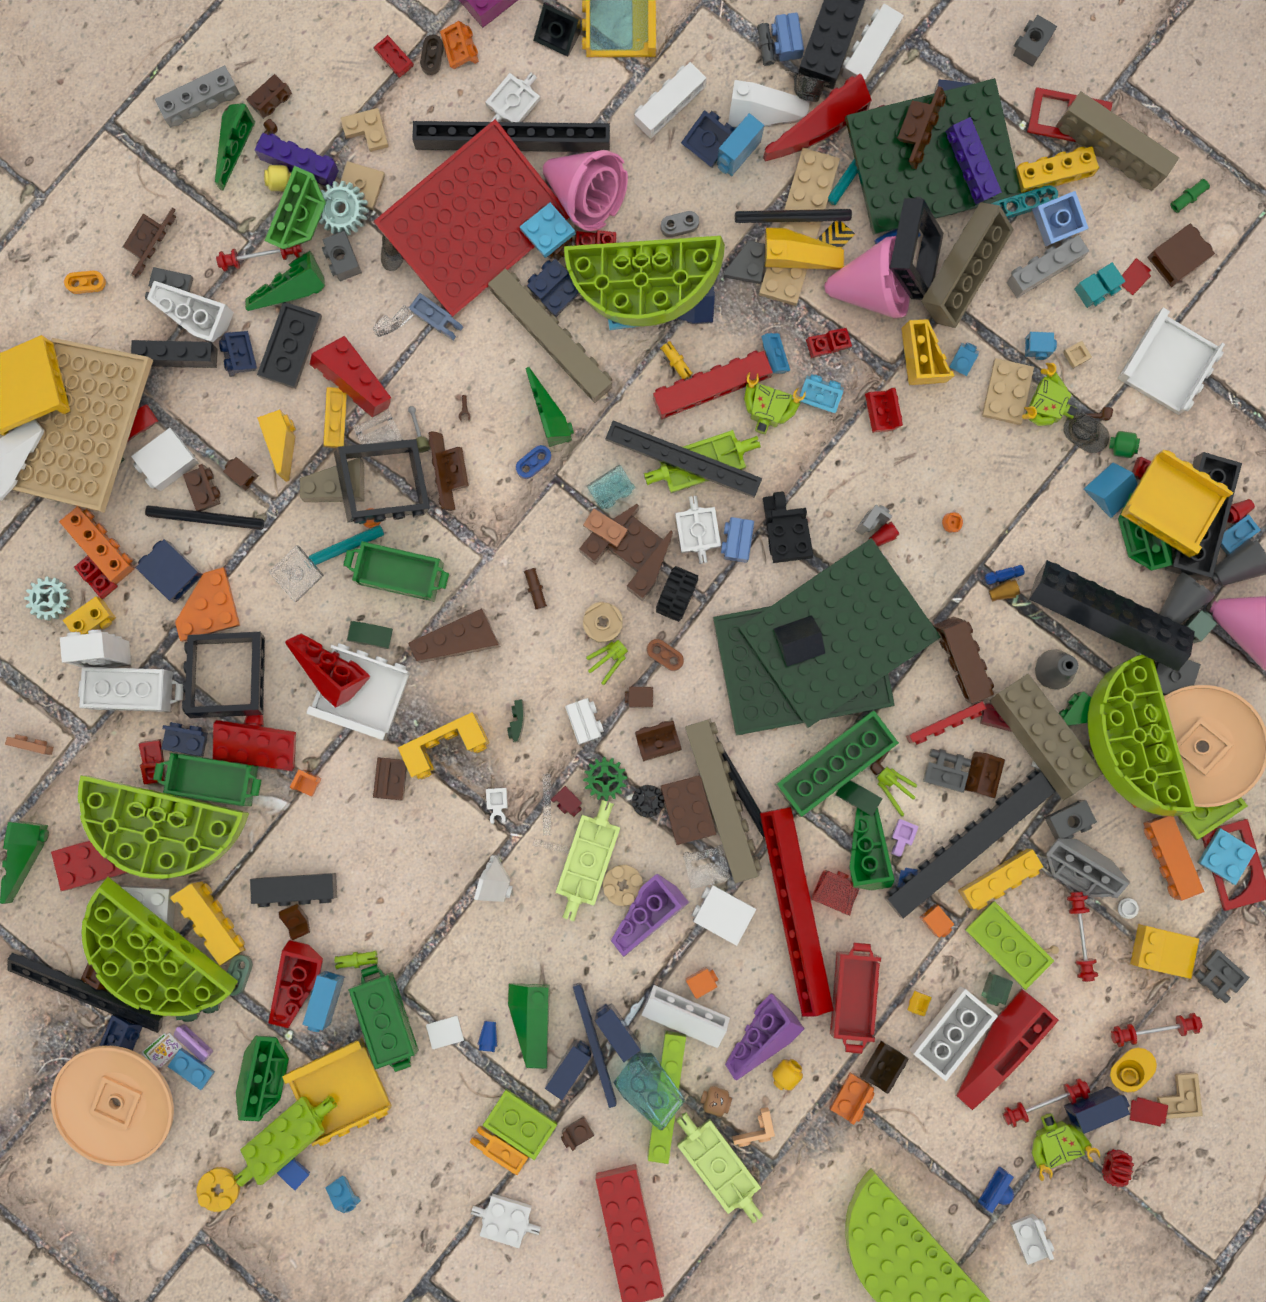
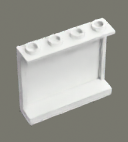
M1163 307L1155 315L1118 379L1180 415L1184 411L1188 412L1193 406V397L1195 394L1198 395L1203 389L1204 385L1202 382L1212 374L1214 370L1212 366L1214 362H1218L1224 352L1221 350L1225 344L1221 343L1217 346L1168 317L1170 311Z
M338 643V646L331 645L330 648L333 649L331 653L335 651L345 661L349 662L352 660L370 675V679L350 701L336 708L318 690L312 707H308L306 714L386 741L410 672L406 671V666L395 663L394 666L387 664L388 660L376 656L374 660L369 658V654L360 650H357L356 653L349 651L350 647L340 643Z

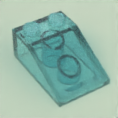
M636 1053L613 1082L622 1097L659 1130H663L685 1102L681 1093L652 1053Z

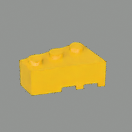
M909 320L901 328L909 385L947 383L955 375L953 371H950L946 362L947 358L945 354H942L938 346L939 341L929 320Z

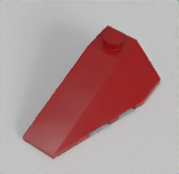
M302 633L285 642L321 695L335 708L350 701L370 679V675L352 660L349 662L339 657V653L335 651L331 653L323 649L322 644Z

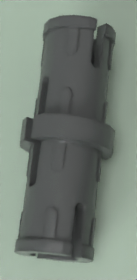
M761 23L757 26L760 41L758 47L761 49L763 65L770 66L775 63L773 54L774 42L770 36L769 23Z

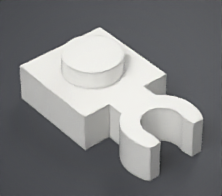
M507 788L486 789L487 809H493V813L490 816L491 824L495 823L494 818L496 815H500L502 823H505L506 816L502 809L508 808Z

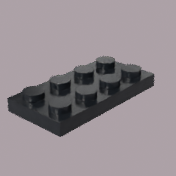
M283 302L257 376L296 389L322 315Z

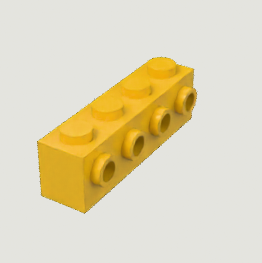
M1079 147L1073 152H1060L1055 157H1042L1033 163L1023 162L1017 166L1016 172L1021 193H1025L1045 186L1055 187L1092 177L1098 171L1099 166L1093 147Z
M1026 848L958 889L968 908L980 910L988 905L987 901L994 898L996 900L1005 895L1004 891L1008 888L1014 889L1020 886L1023 879L1037 876L1043 865L1034 850Z

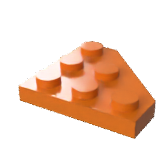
M224 567L203 573L180 612L175 624L181 642L187 641L188 635L212 634L240 626Z

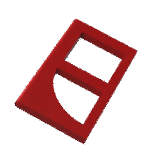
M1036 87L1027 133L1076 142L1069 135L1063 134L1057 127L1038 124L1042 97L1068 102V108L1077 95ZM1092 98L1111 111L1113 102Z
M1248 819L1218 826L1203 836L1202 840L1206 849L1211 841L1210 838L1213 837L1218 828L1228 833L1239 830L1242 841L1256 850L1247 865L1250 866L1251 870L1248 885L1235 898L1228 899L1223 879L1212 872L1223 910L1227 911L1266 900V878Z

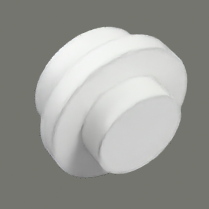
M1124 898L1118 903L1117 910L1123 918L1132 919L1138 914L1139 907L1135 900Z

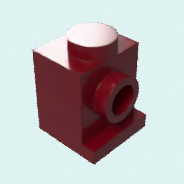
M564 786L551 799L553 803L559 802L557 807L564 814L568 812L575 817L582 810L580 807L582 802L567 786Z

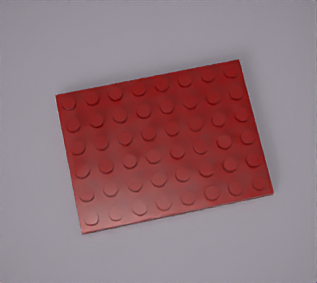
M494 119L375 219L373 223L444 309L453 317L488 287V283L505 268L507 270L510 269L535 247L520 230V226L550 202L565 220L570 217L555 194L498 121Z

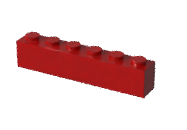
M753 351L743 359H732L725 366L716 365L710 369L711 371L704 374L703 372H698L686 381L685 379H680L674 382L673 386L657 388L655 393H653V400L661 420L745 388L748 384L747 374L749 372V379L752 381L757 378V374L759 375L758 382L771 378L773 371L765 352Z

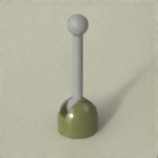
M410 406L408 412L412 416L418 436L416 438L419 453L429 451L431 449L429 440L421 436L415 415L416 408Z

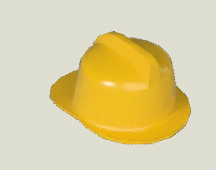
M1138 1047L1129 1050L1111 1068L1110 1077L1112 1083L1123 1092H1136L1155 1074L1157 1068L1156 1059L1150 1051Z

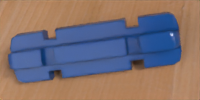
M1018 565L1013 568L1010 567L996 571L995 573H988L985 575V581L990 585L996 583V581L1001 582L1012 579L1014 576H1022L1025 574L1022 565Z

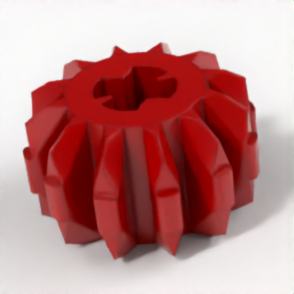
M1118 1149L1108 1151L1102 1164L1103 1179L1115 1187L1127 1186L1129 1180L1132 1179L1131 1175L1134 1166L1132 1156Z

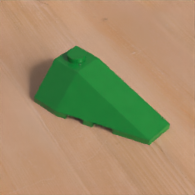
M856 807L849 865L853 888L866 890L891 888L895 880L878 808L873 816H870Z
M26 821L8 822L3 849L7 850V857L2 861V867L6 870V875L1 880L0 904L13 902L40 854L44 843L48 839V825Z
M509 983L508 1007L526 1068L547 1069L550 985Z

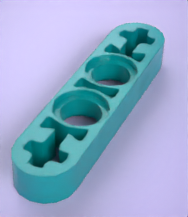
M1045 186L996 201L992 204L1002 206L1003 212L1007 219L1031 212L1033 208L1058 198V191L1054 186ZM1046 192L1048 193V195L1052 194L1051 199H1049V197L1042 198L1040 201V198L1044 197ZM1025 198H1033L1035 205L1028 206L1025 203ZM1014 203L1017 209L1011 212L1007 209L1006 205Z

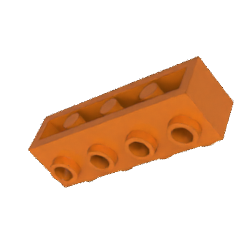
M77 506L59 521L60 524L111 582L118 584L135 569L131 564L133 560L127 553H122L118 549L120 545L115 539H110L106 535L108 531L105 527L93 520L95 516L90 510Z
M1160 816L1144 822V834L1152 843V853L1159 860L1161 865L1159 867L1160 873L1168 882L1169 886H1167L1170 896L1175 900L1183 901L1205 892L1174 816Z

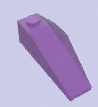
M659 874L654 875L640 888L639 894L629 908L630 910L611 939V942L623 957L689 904V901L678 887Z
M772 993L756 1008L752 1023L750 1025L747 1024L744 1037L741 1042L736 1044L725 1063L734 1080L740 1079L785 1048L805 1029L796 1015Z

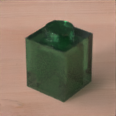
M989 972L981 996L987 998L986 1002L999 1006V1003L1006 1005L1013 981Z

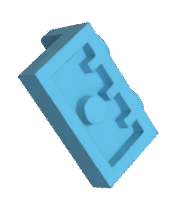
M811 374V376L806 375L799 397H802L805 391L806 396L800 402L836 414L844 388L841 387L839 382L833 380L826 382L822 380L821 376Z

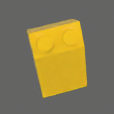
M279 409L257 417L276 473L287 482L290 481L295 444L293 431L296 430V427L288 414L285 415Z
M1138 924L1130 964L1191 979L1199 938Z

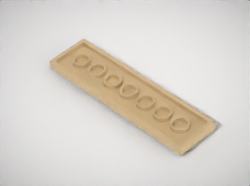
M803 148L784 210L825 209L840 158ZM822 221L780 222L779 228H786L816 239ZM767 267L759 295L797 306L807 269Z

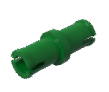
M1201 179L1193 187L1185 189L1181 196L1171 202L1170 206L1173 211L1179 213L1189 203H1194L1197 197L1210 189L1208 181Z

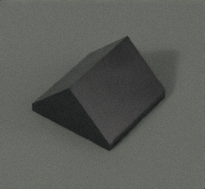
M544 2L533 41L568 57L581 33L580 18Z
M812 615L773 628L787 667L826 654L822 633Z

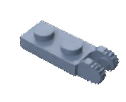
M421 293L418 294L408 307L410 312L453 341L456 338L455 334L445 328L448 322L457 330L461 331L464 328L448 312Z

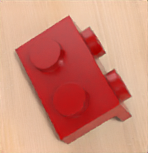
M896 388L865 394L872 433L893 431L903 426Z

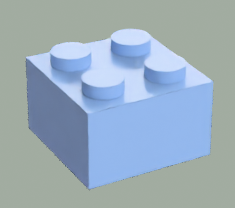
M1076 191L1032 209L1045 246L1089 229Z

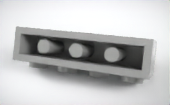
M224 65L156 98L155 101L165 121L171 128L181 125L183 121L189 118L199 116L208 109L216 108L218 104L233 100L240 93Z
M1079 235L1074 238L1070 236L1060 243L1061 246L1057 248L1053 246L1044 252L1045 255L1041 258L1036 256L1024 268L1019 266L1014 269L1006 283L1016 298L1081 261L1089 252Z

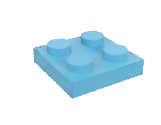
M551 202L520 226V230L544 258L576 234L572 226Z
M1218 828L1198 863L1232 885H1236L1256 850L1223 829Z

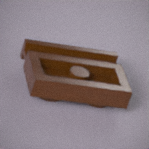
M377 757L373 798L403 801L407 767L403 760Z

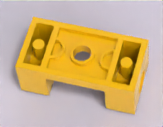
M471 712L398 747L411 778L422 780L431 776V771L435 770L426 748L431 749L440 745L439 741L444 738L450 740L457 737V732L460 733L468 751L479 753L487 749L486 745L490 742L477 714Z

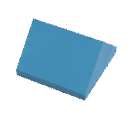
M1112 463L1084 488V491L1112 518L1124 507L1130 493L1134 492L1138 484L1133 472Z

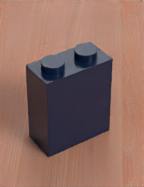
M163 539L153 546V550L148 555H144L138 561V565L135 568L169 601L176 603L203 574L169 541Z
M605 1003L596 1010L594 1021L623 1062H626L641 1051V1043L612 1003L610 1005Z
M574 1040L546 1082L545 1089L560 1100L564 1099L591 1058L592 1051L589 1050L590 1046L586 1042Z
M1110 1087L1088 1095V1099L1080 1098L1076 1100L1075 1104L1068 1103L1064 1105L1071 1124L1083 1134L1130 1115L1128 1110L1130 1105L1126 1096Z

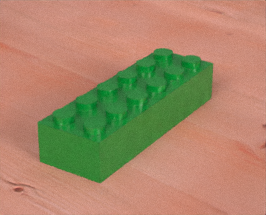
M873 710L774 785L796 814L802 817L899 744V742Z

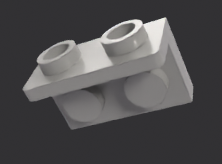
M875 505L866 513L855 531L861 535L866 531L870 532L878 523L883 525L888 522L892 515L889 514L890 511L886 507Z

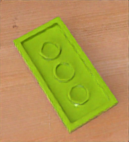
M992 901L965 929L1024 990L1054 962L995 901Z

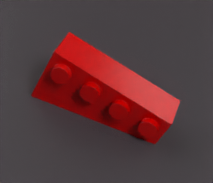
M345 336L311 354L310 366L314 369L317 368L323 373V376L328 381L331 380L343 393L349 395L353 402L372 418L389 408L391 396Z

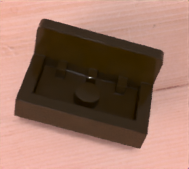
M880 1041L860 1077L886 1094H889L909 1058L890 1045Z

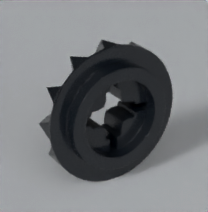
M641 786L632 796V806L640 816H656L664 806L663 794L655 786ZM643 793L649 798L656 796L652 801L653 809L648 805L640 806L644 801Z

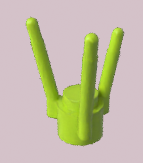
M619 640L614 643L611 641L607 646L586 657L587 660H590L605 651L608 653L588 670L589 673H592L610 658L614 661L618 659L601 682L602 685H605L620 663L626 659L624 655L628 650Z
M885 767L876 777L879 780L877 785L883 789L900 816H904L903 811L886 785L890 788L894 784L914 800L915 796L901 785L897 779L899 778L915 788L917 784L897 773L893 768Z

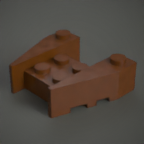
M635 504L612 519L628 529L618 547L613 546L592 532L579 548V551L596 565L604 553L609 550L633 568L637 573L628 583L627 590L643 601L656 584L673 536V531L671 530L664 539L659 537L634 517L639 511V505Z

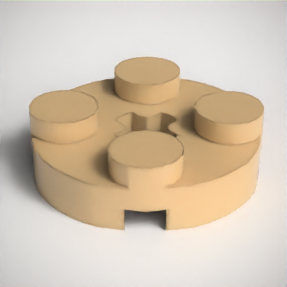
M598 602L586 610L583 617V628L588 637L596 642L612 641L622 630L623 618L616 606ZM600 617L608 619L605 628L597 625Z
M629 865L615 866L606 873L603 880L605 896L610 902L618 906L631 905L643 886L641 875L634 867ZM624 879L627 881L626 884L629 888L620 891V886L617 883L622 882Z

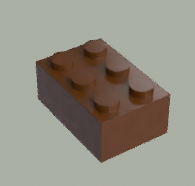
M700 775L660 786L676 845L716 835Z

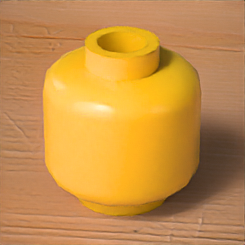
M783 1059L772 1072L774 1085L780 1090L792 1091L803 1078L801 1065L793 1059Z

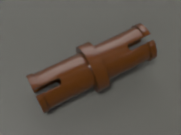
M536 568L523 571L529 586L527 590L528 593H531L535 610L547 607L542 592L544 588L543 585H540Z

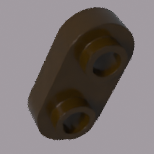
M429 35L423 42L420 65L422 71L427 75L438 73L441 67L444 47L442 39L437 35ZM430 64L434 65L432 68L428 67Z

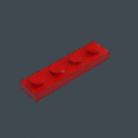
M983 701L909 734L906 738L909 743L921 744L927 741L926 736L931 734L938 736L946 732L944 728L950 725L953 728L964 723L963 719L970 717L972 720L981 716V711L985 710L986 707Z

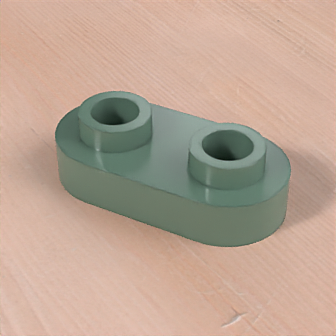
M237 955L230 962L227 972L238 981V987L234 988L230 996L241 994L246 987L253 966L251 958L247 955ZM242 961L245 963L244 969L240 966Z

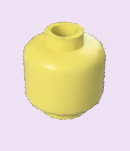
M269 165L267 170H264L265 186H268L270 191L284 192L292 172H289L288 167L285 165Z

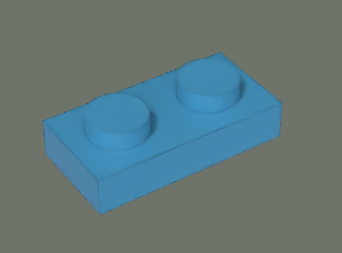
M766 333L761 336L763 347L773 371L772 374H785L789 372L790 368L780 334Z
M1248 514L1224 531L1221 548L1226 554H1230L1247 539L1261 531V529Z
M183 1048L179 1049L167 1066L199 1090L205 1087L215 1073L214 1070Z

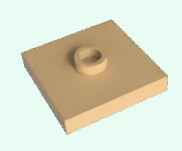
M347 161L341 181H345L346 185L349 182L352 183L353 188L359 187V193L363 192L365 194L362 200L368 201V204L363 207L374 211L385 173Z

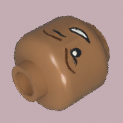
M710 1086L708 1091H703L700 1103L704 1104V1112L721 1117L724 1113L728 1114L732 1097H729L727 1090Z

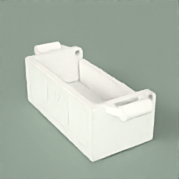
M82 667L78 697H80L79 708L90 710L170 712L171 704L183 700V684L172 680L173 672L164 669ZM172 684H176L175 700H172Z

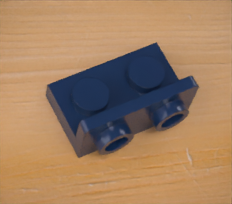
M248 331L224 333L219 341V348L224 353V368L228 371L229 377H234L239 372L256 371L257 366Z
M170 722L169 726L163 725L162 729H165L162 750L204 756L208 733L202 732V727L190 726L189 729H184L182 724Z
M112 1015L99 1046H119L133 1051L142 1026Z

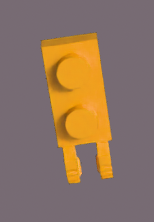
M479 1126L477 1132L490 1141L485 1145L479 1139L472 1137L470 1143L481 1150L484 1155L515 1175H518L528 1156L496 1134H492L487 1129Z

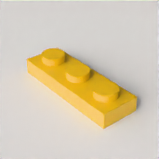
M326 388L323 447L337 448L344 446L347 394L343 393L339 388Z

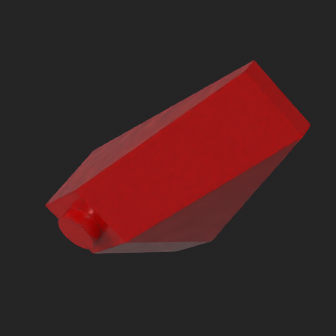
M288 940L283 948L268 1024L289 1028L313 989L316 977L321 973L323 958L310 945Z

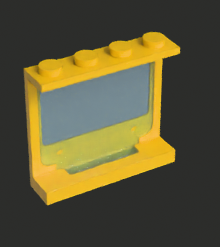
M582 0V13H586V19H582V31H586V37H582V50H586V57H656V0Z

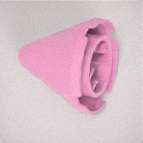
M608 150L552 158L543 165V175L568 216L576 226L586 231L601 229L606 225L604 221L610 215L613 217L616 215L624 200L628 183V173L622 166L624 160L618 154Z
M896 236L886 237L831 275L827 282H825L826 294H829L832 298L895 319L906 316L910 297L890 269Z
M1266 596L1220 599L1218 602L1214 601L1210 612L1213 613V619L1266 671Z

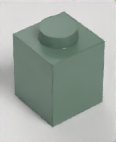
M1201 610L1194 613L1183 626H1187L1195 631L1193 643L1202 642L1217 623L1213 620L1211 614Z

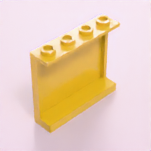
M40 335L0 353V435L5 436L9 433V430L55 410L62 414L70 412L53 342Z
M1162 450L1154 456L1120 515L1188 557L1198 554L1201 550L1200 542L1225 499L1231 496L1233 492L1225 484L1212 480L1207 473L1199 472L1193 468L1191 463L1178 459L1173 452Z
M362 1038L282 1076L285 1084H290L296 1101L302 1096L307 1097L309 1103L313 1107H317L328 1096H331L337 1103V1107L324 1116L321 1125L325 1132L311 1143L312 1146L316 1144L323 1146L331 1141V1137L335 1135L342 1137L350 1133V1128L355 1126L361 1128L369 1124V1119L374 1117L378 1120L388 1115L387 1111L392 1107Z

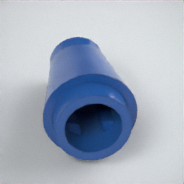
M484 1021L477 1043L479 1051L495 1052V1047H498L496 1022Z

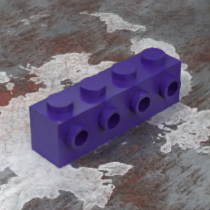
M971 117L948 128L945 131L948 141L953 148L956 160L960 165L963 177L968 184L975 204L977 205L1001 193L1002 191Z
M262 133L255 147V152L260 160L272 165H285L288 167L289 172H292L294 166L314 174L317 183L324 186L329 184L332 187L339 172L334 159L327 155L322 157L317 155L312 149H302L296 143L282 141L278 136L271 133L269 135Z

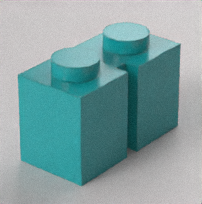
M1111 262L1097 271L1096 275L1094 273L1079 282L1074 290L1087 308L1093 304L1096 307L1105 301L1104 297L1110 294L1112 297L1122 290L1120 287L1126 281L1114 263Z

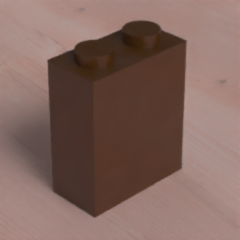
M1190 223L1157 247L1147 258L1172 288L1208 261L1215 253L1212 246L1202 238L1199 230Z

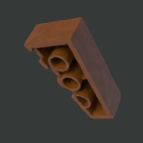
M482 608L408 643L418 663L501 647Z
M953 616L933 625L941 635L942 639L939 643L942 649L944 648L946 653L950 655L948 657L950 667L954 672L958 673L955 678L965 700L974 704L993 696L994 692L992 689L994 684L991 678L987 677L985 671L987 666L985 661L979 656L980 647L977 641L973 640L971 635L973 629L970 623Z

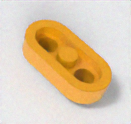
M98 271L72 272L65 277L64 285L73 294L93 293L104 289L106 279ZM96 280H99V283L97 285H94V282ZM76 282H79V285L77 287H74V284Z

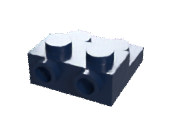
M704 110L681 144L710 167H713L718 159L719 148L735 128L727 122L725 125L719 122L721 117L712 110L710 113Z
M554 259L552 262L550 260L546 261L541 268L542 271L538 275L536 273L528 279L527 282L529 284L527 287L533 293V296L540 300L551 314L557 317L580 293L574 286L569 272Z

